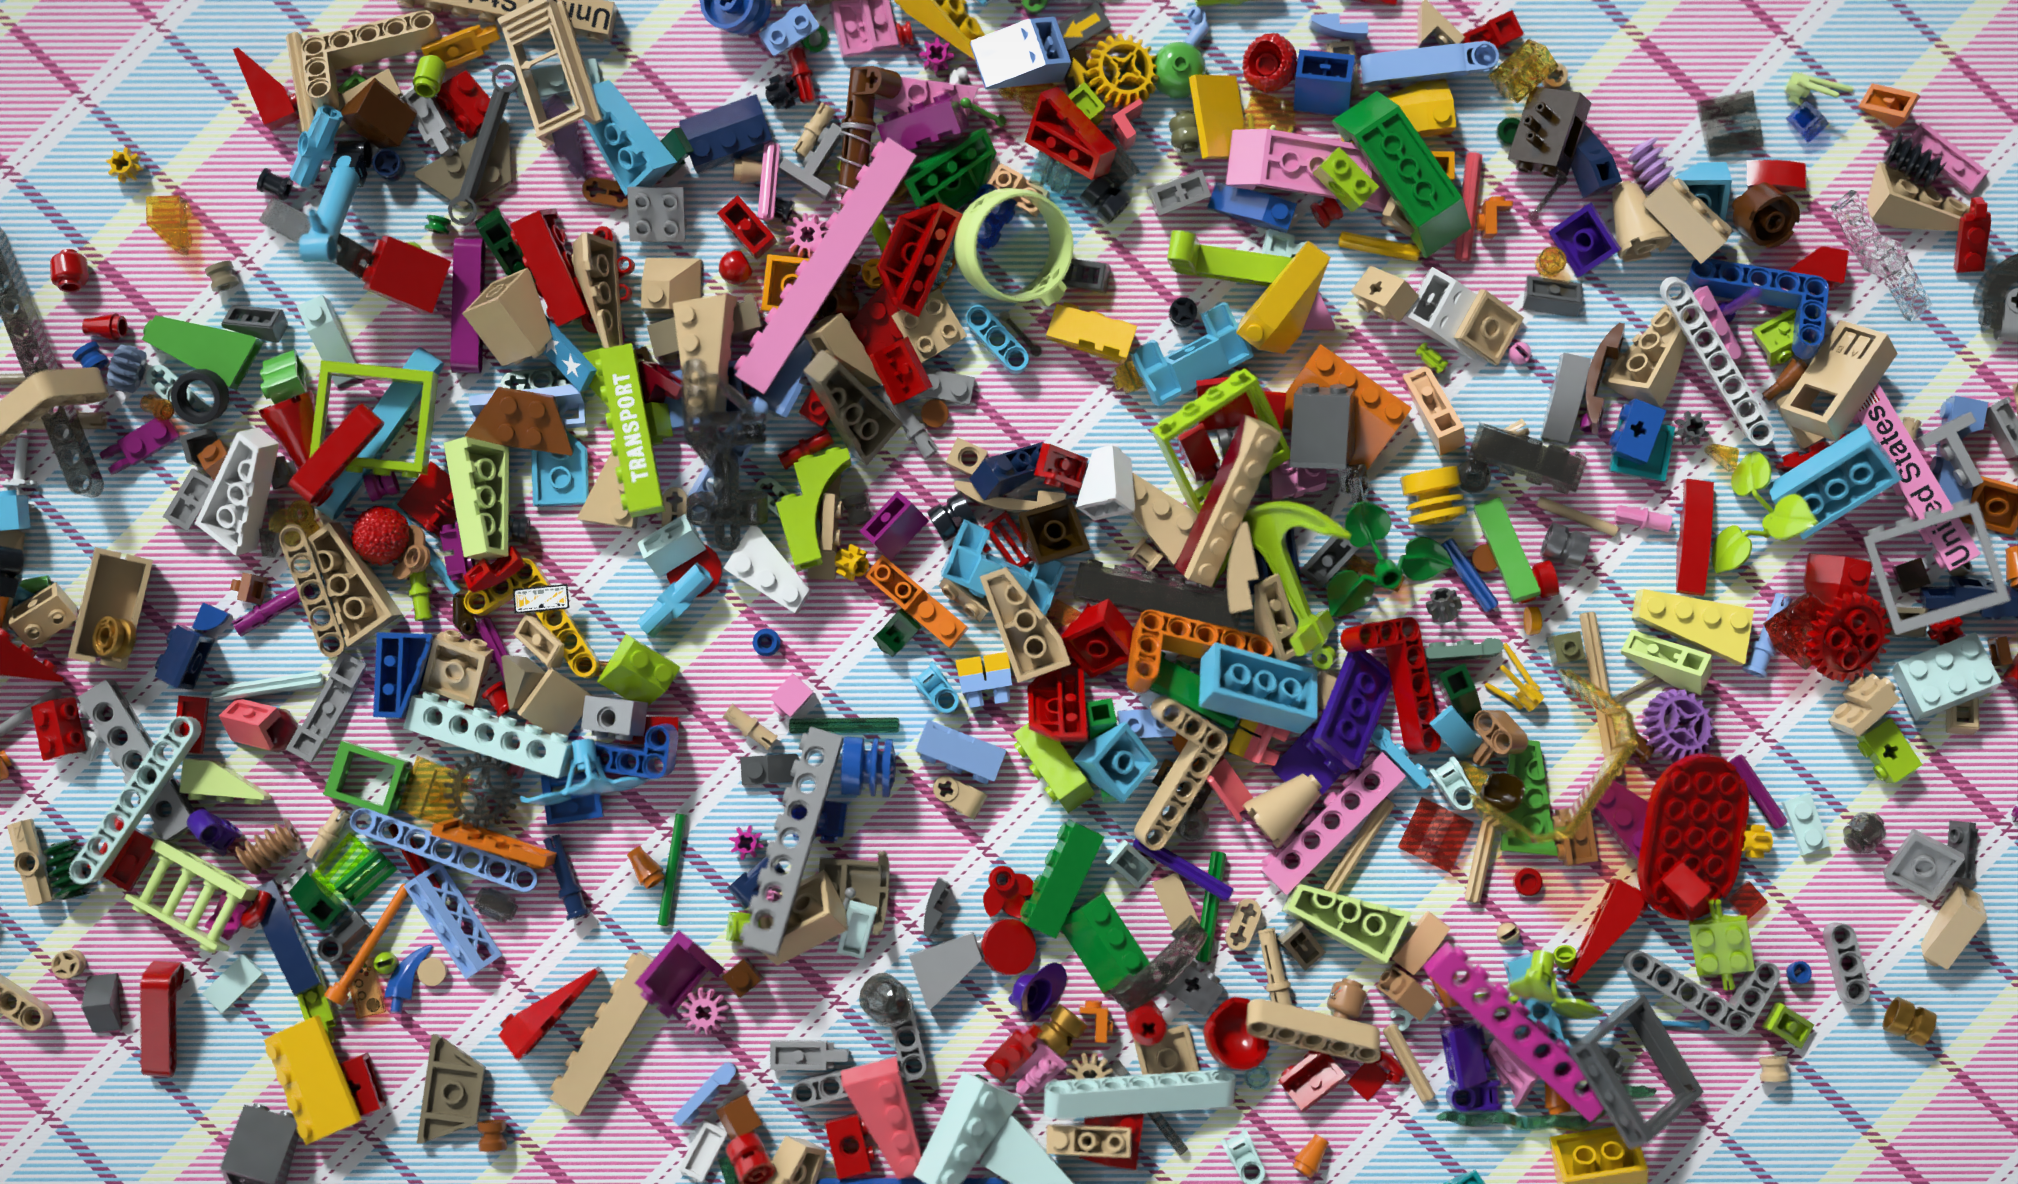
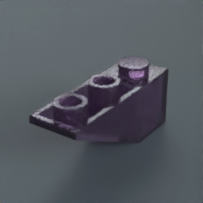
M556 93L542 104L547 121L570 110ZM578 121L553 132L552 136L555 144L550 145V148L559 158L563 156L567 158L571 163L567 168L577 180L583 177L586 181L590 176Z

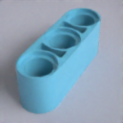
M975 305L971 307L966 315L969 330L1008 372L1015 375L1024 372L1029 363L1027 351L985 306ZM982 313L987 318L985 324L982 326L974 325L971 322V317L974 314ZM993 334H1002L1005 337L1004 344L1001 346L992 345L989 340ZM1012 354H1020L1024 358V363L1019 367H1014L1010 365L1008 359Z

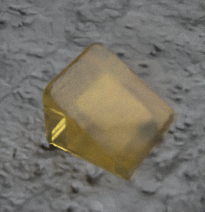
M1711 444L1705 447L1704 452L1728 472L1736 470L1739 455L1738 448Z
M1466 761L1459 762L1466 778L1476 794H1478L1482 784L1488 778L1487 773Z

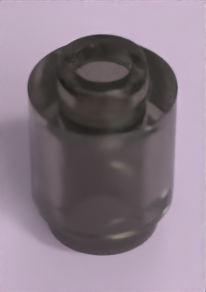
M482 887L473 905L479 914L503 924L507 920L511 921L518 909V905L515 904L516 898L491 887L489 889Z

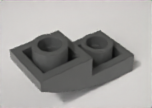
M938 877L931 891L925 910L924 936L927 938L930 937L931 933L937 935L945 922L941 918L944 912L934 907L936 903L942 905L950 890L945 888L948 882Z

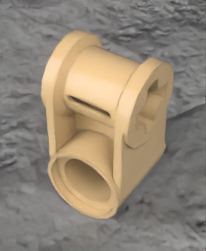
M947 775L938 777L933 784V792L939 800L974 820L988 796L971 785L964 784ZM950 781V787L953 789V792L942 796L938 785Z

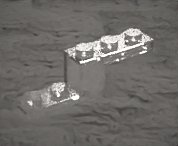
M1850 190L1830 206L1863 270L1884 279L1906 320L1914 321L1933 305L1901 243L1879 233L1857 191Z

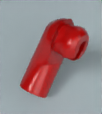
M259 890L254 904L241 915L240 920L243 927L253 929L262 922L273 896L272 894Z
M1380 1050V1058L1374 1063L1389 1069L1390 1072L1387 1075V1080L1399 1085L1402 1078H1405L1404 1068L1393 1055Z

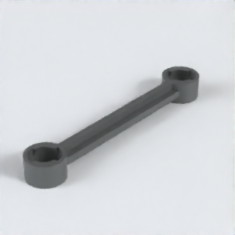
M508 64L496 67L492 73L494 90L459 195L453 198L448 206L450 219L460 226L469 225L476 218L477 210L474 201L509 96L516 92L520 85L515 67ZM503 70H509L515 75L516 82L514 81L512 85L500 88L496 84V75ZM460 201H466L471 205L473 213L470 212L467 217L457 220L452 214V207Z

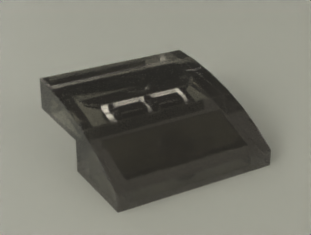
M1748 90L1696 101L1708 157L1764 146L1761 119H1758L1756 115L1754 91Z

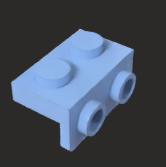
M803 4L800 7L797 6L789 10L785 17L777 22L774 21L767 24L758 34L766 50H769L772 56L776 57L818 30L819 24L806 4Z

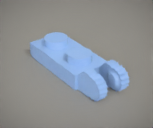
M732 1062L722 1064L673 1116V1121L679 1127L684 1121L689 1125L700 1114V1111L697 1109L704 1100L709 1104L720 1092L716 1087L728 1084L733 1076H735L736 1066Z

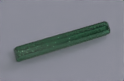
M897 717L792 718L789 720V732L792 734L808 733L810 727L830 733H897L900 730V720Z

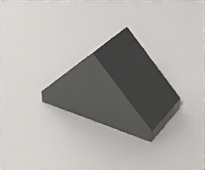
M118 973L87 977L81 1008L93 1033L122 1030Z

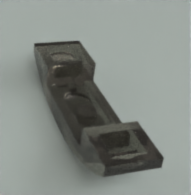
M1192 915L1171 933L1174 940L1136 977L1129 973L1109 992L1126 1013L1142 1006L1165 990L1185 971L1197 956L1208 934Z

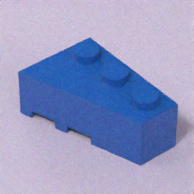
M377 632L373 717L406 718L411 697L419 695L433 638L437 635Z

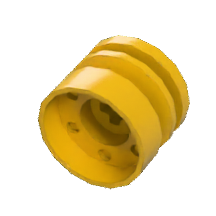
M1458 466L1422 471L1400 478L1403 496L1417 497V502L1406 506V511L1419 510L1420 512L1418 515L1408 517L1409 525L1419 524L1428 526L1444 523L1467 513L1466 506L1453 507L1452 504L1464 500V495L1450 494V489L1461 484Z

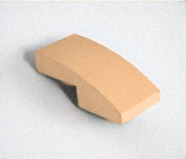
M1002 163L998 165L986 185L991 191L1015 188L1034 191L1046 198H1049L1051 195L1046 189L1025 179L1024 175ZM1021 196L1006 200L1036 218L1040 213L1035 205Z
M1427 911L1410 929L1408 938L1392 953V959L1412 975H1415L1441 944L1450 927L1430 911Z

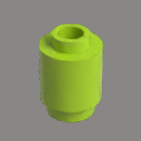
M429 55L423 56L419 60L413 85L414 91L422 97L432 98L440 91L447 67L439 57Z

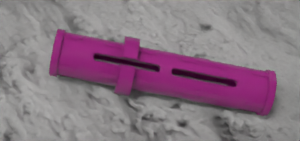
M311 584L306 585L304 588V593L308 597L315 595ZM296 586L262 605H255L252 611L232 621L237 633L243 637L261 625L266 626L270 623L269 620L302 602Z

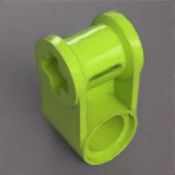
M729 912L726 932L727 941L744 942V940L740 939L744 923H750L752 914ZM759 920L758 926L761 929V922Z

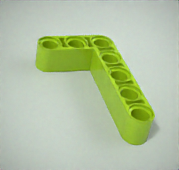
M1185 231L1171 232L1167 261L1172 271L1179 274L1266 287L1270 286L1293 259L1291 257L1200 245L1197 235Z

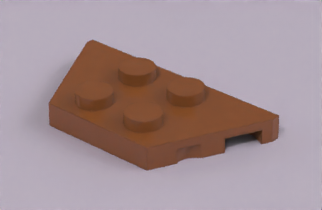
M503 387L496 389L464 436L504 446L572 456L574 450L572 444L570 445L565 431L566 427L563 419L560 417L554 395Z

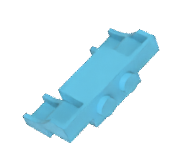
M1223 302L1200 314L1208 334L1165 357L1155 340H1151L1129 352L1137 374L1143 378L1153 404L1161 406L1184 393H1192L1196 391V380L1220 378L1223 372L1254 356L1250 344L1236 334L1238 324L1229 304Z
M964 519L952 543L951 552L941 570V576L969 588L972 594L984 598L986 593L980 576L1007 567L1046 616L1066 564L1058 560L1038 566L1035 563L1030 572L982 551L990 535V530Z

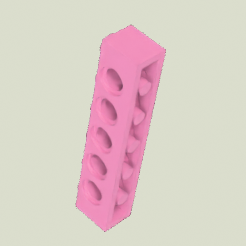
M1373 752L1369 754L1361 763L1363 768L1357 774L1354 772L1350 773L1341 782L1344 787L1337 794L1331 792L1321 802L1324 807L1317 814L1312 811L1301 822L1304 827L1297 834L1293 831L1283 844L1284 847L1277 854L1272 851L1263 859L1261 863L1264 866L1260 870L1283 894L1287 895L1406 777L1383 752H1379L1376 755ZM1368 774H1374L1378 780V784L1373 790L1367 789L1364 785V778ZM1350 793L1356 795L1358 799L1357 806L1352 810L1347 809L1344 805V798ZM1329 813H1334L1338 818V824L1333 829H1328L1324 825V818ZM1309 833H1314L1318 837V844L1313 849H1308L1304 844V838ZM1289 853H1295L1298 856V864L1292 869H1288L1284 864V858Z

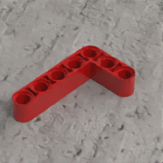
M1403 617L1344 629L1340 636V642L1347 652L1353 653L1385 647L1403 744L1408 753L1420 755L1438 751L1441 745V736L1429 724L1437 715L1418 622L1412 617Z

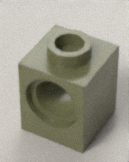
M1580 631L1546 638L1552 665L1586 659Z

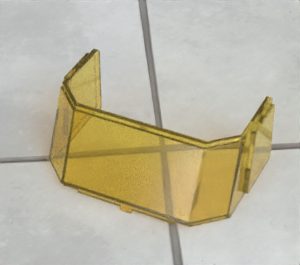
M1560 668L1558 671L1565 689L1612 718L1616 745L1553 833L1537 836L1471 793L1469 798L1478 816L1511 839L1515 836L1525 843H1543L1573 836L1638 746L1632 713L1610 699V694L1570 669L1565 671Z

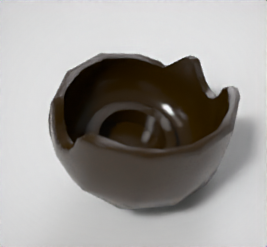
M1491 774L1487 783L1482 784L1480 792L1481 801L1486 808L1494 813H1511L1521 806L1525 794V785L1523 780L1513 774Z

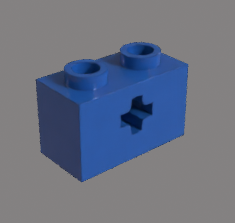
M1636 398L1628 404L1625 403L1619 414V419L1622 420L1619 430L1615 429L1609 441V445L1612 446L1610 454L1638 465L1647 463L1667 410ZM1635 425L1638 426L1637 431L1641 433L1636 437L1633 436L1634 431L1630 429Z

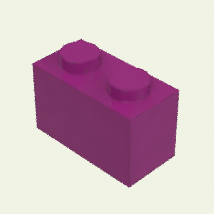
M897 491L859 532L878 551L892 561L929 520L912 502Z

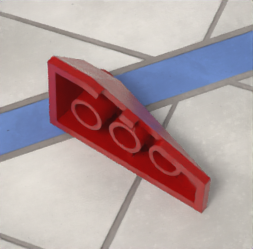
M1808 553L1803 582L1804 590L1807 592V611L1810 621H1818L1820 619L1816 612L1821 611L1824 613L1826 611L1824 603L1827 602L1833 605L1834 596L1842 599L1845 592L1850 595L1854 592L1867 595L1872 570L1870 561L1845 556Z
M599 966L520 1011L515 1016L510 1013L500 1024L503 1030L498 1036L518 1061L532 1051L599 975L602 969Z

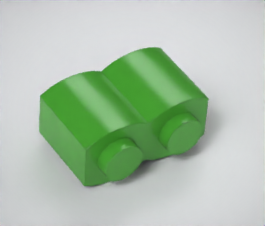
M296 349L263 361V369L260 370V375L264 383H261L260 386L265 398H271L273 404L307 392L304 364Z

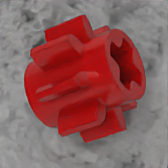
M1957 616L1928 625L1930 630L1927 631V634L1931 640L1936 639L1941 646L1944 643L1958 639L1960 635L1964 634L1960 628L1963 621Z

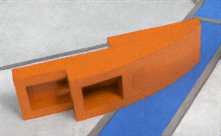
M884 555L864 575L948 648L952 649L969 629Z

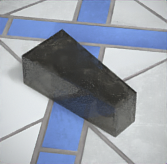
M1482 422L1478 423L1468 451V457L1472 458L1471 462L1487 468L1488 464L1499 467L1498 471L1503 474L1515 476V473L1526 476L1525 480L1530 483L1541 485L1542 482L1553 485V490L1563 494H1568L1569 491L1576 493L1587 464L1585 453L1576 451L1573 456L1570 455L1569 450L1564 449L1562 446L1549 444L1546 447L1538 439L1523 435L1519 438L1512 431Z

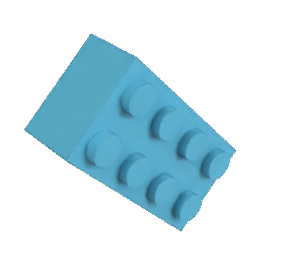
M1864 424L1769 483L1768 489L1775 505L1783 497L1791 494L1799 495L1807 502L1818 524L1799 534L1804 540L1899 482L1902 478L1894 461L1867 425Z
M1215 642L1201 657L1199 707L1302 734L1317 719V670Z

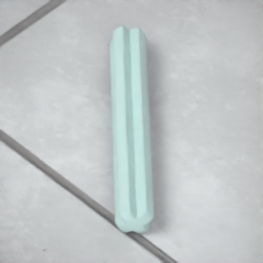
M315 671L217 686L212 688V698L215 702L319 687L324 684L322 672Z

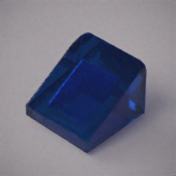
M1807 99L1786 118V121L1807 143L1813 140L1829 124L1825 116Z

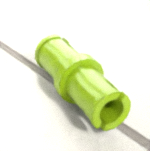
M426 569L420 573L414 572L409 576L411 585L409 597H412L414 619L415 621L431 620L433 615L429 595L432 594V591L428 587Z

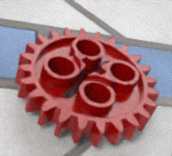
M1845 592L1842 599L1834 596L1833 605L1827 602L1824 603L1826 608L1824 613L1821 611L1816 612L1820 619L1810 622L1815 626V629L1807 632L1812 637V640L1808 641L1806 646L1812 648L1807 653V656L1813 659L1810 664L1817 668V672L1833 681L1836 679L1844 682L1847 679L1852 682L1855 675L1863 678L1864 669L1870 672L1873 671L1871 665L1873 661L1876 663L1881 662L1878 654L1887 652L1882 646L1890 642L1889 639L1885 638V634L1891 632L1892 629L1885 626L1890 620L1884 616L1887 611L1880 606L1881 603L1864 593L1862 595L1854 592L1850 595Z

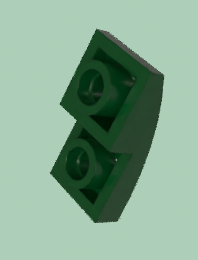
M681 127L673 128L661 140V143L677 161L665 173L666 177H671L686 163L684 159L694 151Z

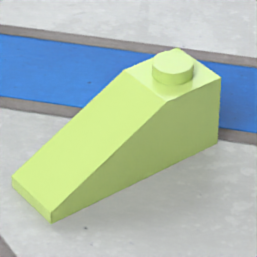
M1635 630L1630 631L1621 649L1622 655L1670 685L1698 695H1702L1712 674L1711 654Z

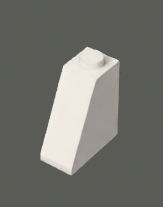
M1114 445L1093 449L1076 503V508L1094 521L1134 512L1135 509L1131 458Z

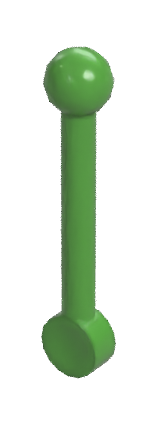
M965 97L960 101L961 107L965 109L970 108L994 120L999 127L1007 123L1003 115L996 116L971 103L969 98Z

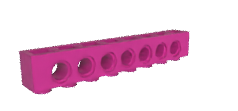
M1446 942L1423 966L1427 974L1591 1122L1604 1107L1569 1053L1570 1047L1561 1038L1555 1041L1549 1035L1551 1030L1540 1019L1536 1022L1529 1017L1531 1012L1520 1001L1516 1004L1508 998L1511 994L1499 982L1494 985L1488 980L1490 974L1479 964L1474 967L1468 961L1470 956L1460 946L1457 945L1453 948ZM1458 971H1466V975L1462 979H1454V975ZM1479 989L1487 990L1483 997H1474ZM1507 1008L1502 1016H1494L1497 1009ZM1527 1026L1524 1033L1515 1034L1518 1027ZM1539 1045H1547L1546 1049L1543 1052H1535L1536 1048ZM1567 1063L1563 1070L1555 1071L1558 1064ZM1587 1081L1585 1087L1575 1089L1579 1082Z

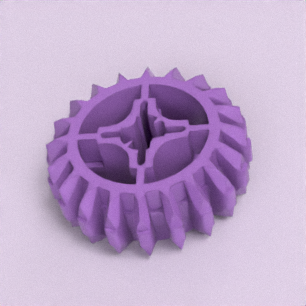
M1670 689L1664 693H1659L1648 702V708L1644 709L1642 713L1646 718L1640 724L1647 727L1642 735H1646L1650 739L1646 745H1653L1655 747L1653 754L1662 753V761L1671 759L1673 764L1686 756L1709 752V746L1715 741L1712 735L1717 730L1711 726L1715 719L1708 716L1711 708L1704 709L1702 706L1704 699L1696 701L1695 693L1686 694L1685 689L1678 691ZM1683 723L1682 727L1678 728L1677 730H1674V727Z

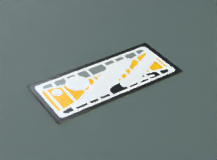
M568 584L513 589L515 614L570 608Z

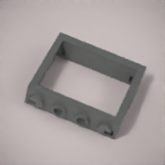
M1644 995L1624 1002L1569 1049L1570 1054L1629 1149L1650 1143L1704 1093ZM1626 1017L1675 1094L1647 1122L1642 1117L1597 1044Z

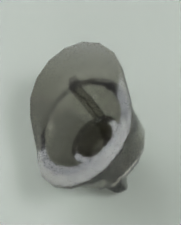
M877 973L871 976L864 983L860 991L859 1001L861 1008L878 1024L884 1027L901 1025L912 1012L913 998L911 992L888 973Z

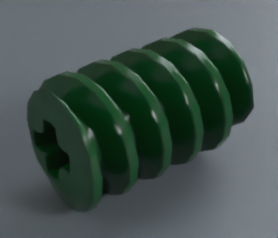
M79 838L51 844V847L43 851L44 855L53 856L52 859L46 862V865L56 867V869L48 873L49 877L58 878L57 881L51 884V887L61 890L53 895L54 899L66 900L91 894L90 892H82V889L88 886L89 883H76L70 876V867L75 860L74 856L81 851L79 848H72V845L77 843ZM82 870L83 875L87 874L85 870Z

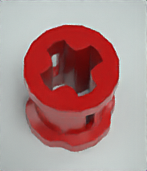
M502 681L497 682L481 695L497 711L496 716L498 718L511 711L509 710L507 692L503 688L504 684Z

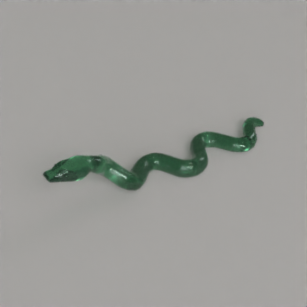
M1623 1085L1632 1100L1652 1097L1657 1092L1655 1088H1648L1644 1085ZM1603 1109L1591 1122L1582 1114L1576 1117L1565 1115L1521 1117L1508 1112L1464 1114L1456 1111H1444L1438 1114L1436 1119L1468 1127L1504 1125L1511 1129L1522 1131L1563 1129L1580 1132L1594 1124L1607 1112Z

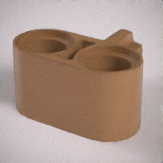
M1481 710L1476 713L1473 721L1474 728L1484 740L1473 754V761L1481 767L1486 766L1495 753L1520 754L1526 750L1528 746L1526 733L1505 711Z

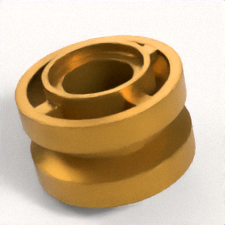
M106 616L96 625L93 633V647L98 655L124 659L130 655L135 646L136 628L131 621Z

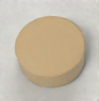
M437 957L423 960L417 971L420 981L427 986H435L442 983L448 972L445 962Z

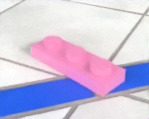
M1708 286L1699 287L1693 294L1737 365L1746 356ZM1689 308L1687 309V311L1693 319L1695 316V309ZM1702 332L1700 335L1706 343L1709 339V333ZM1718 355L1713 358L1719 367L1723 362V356Z

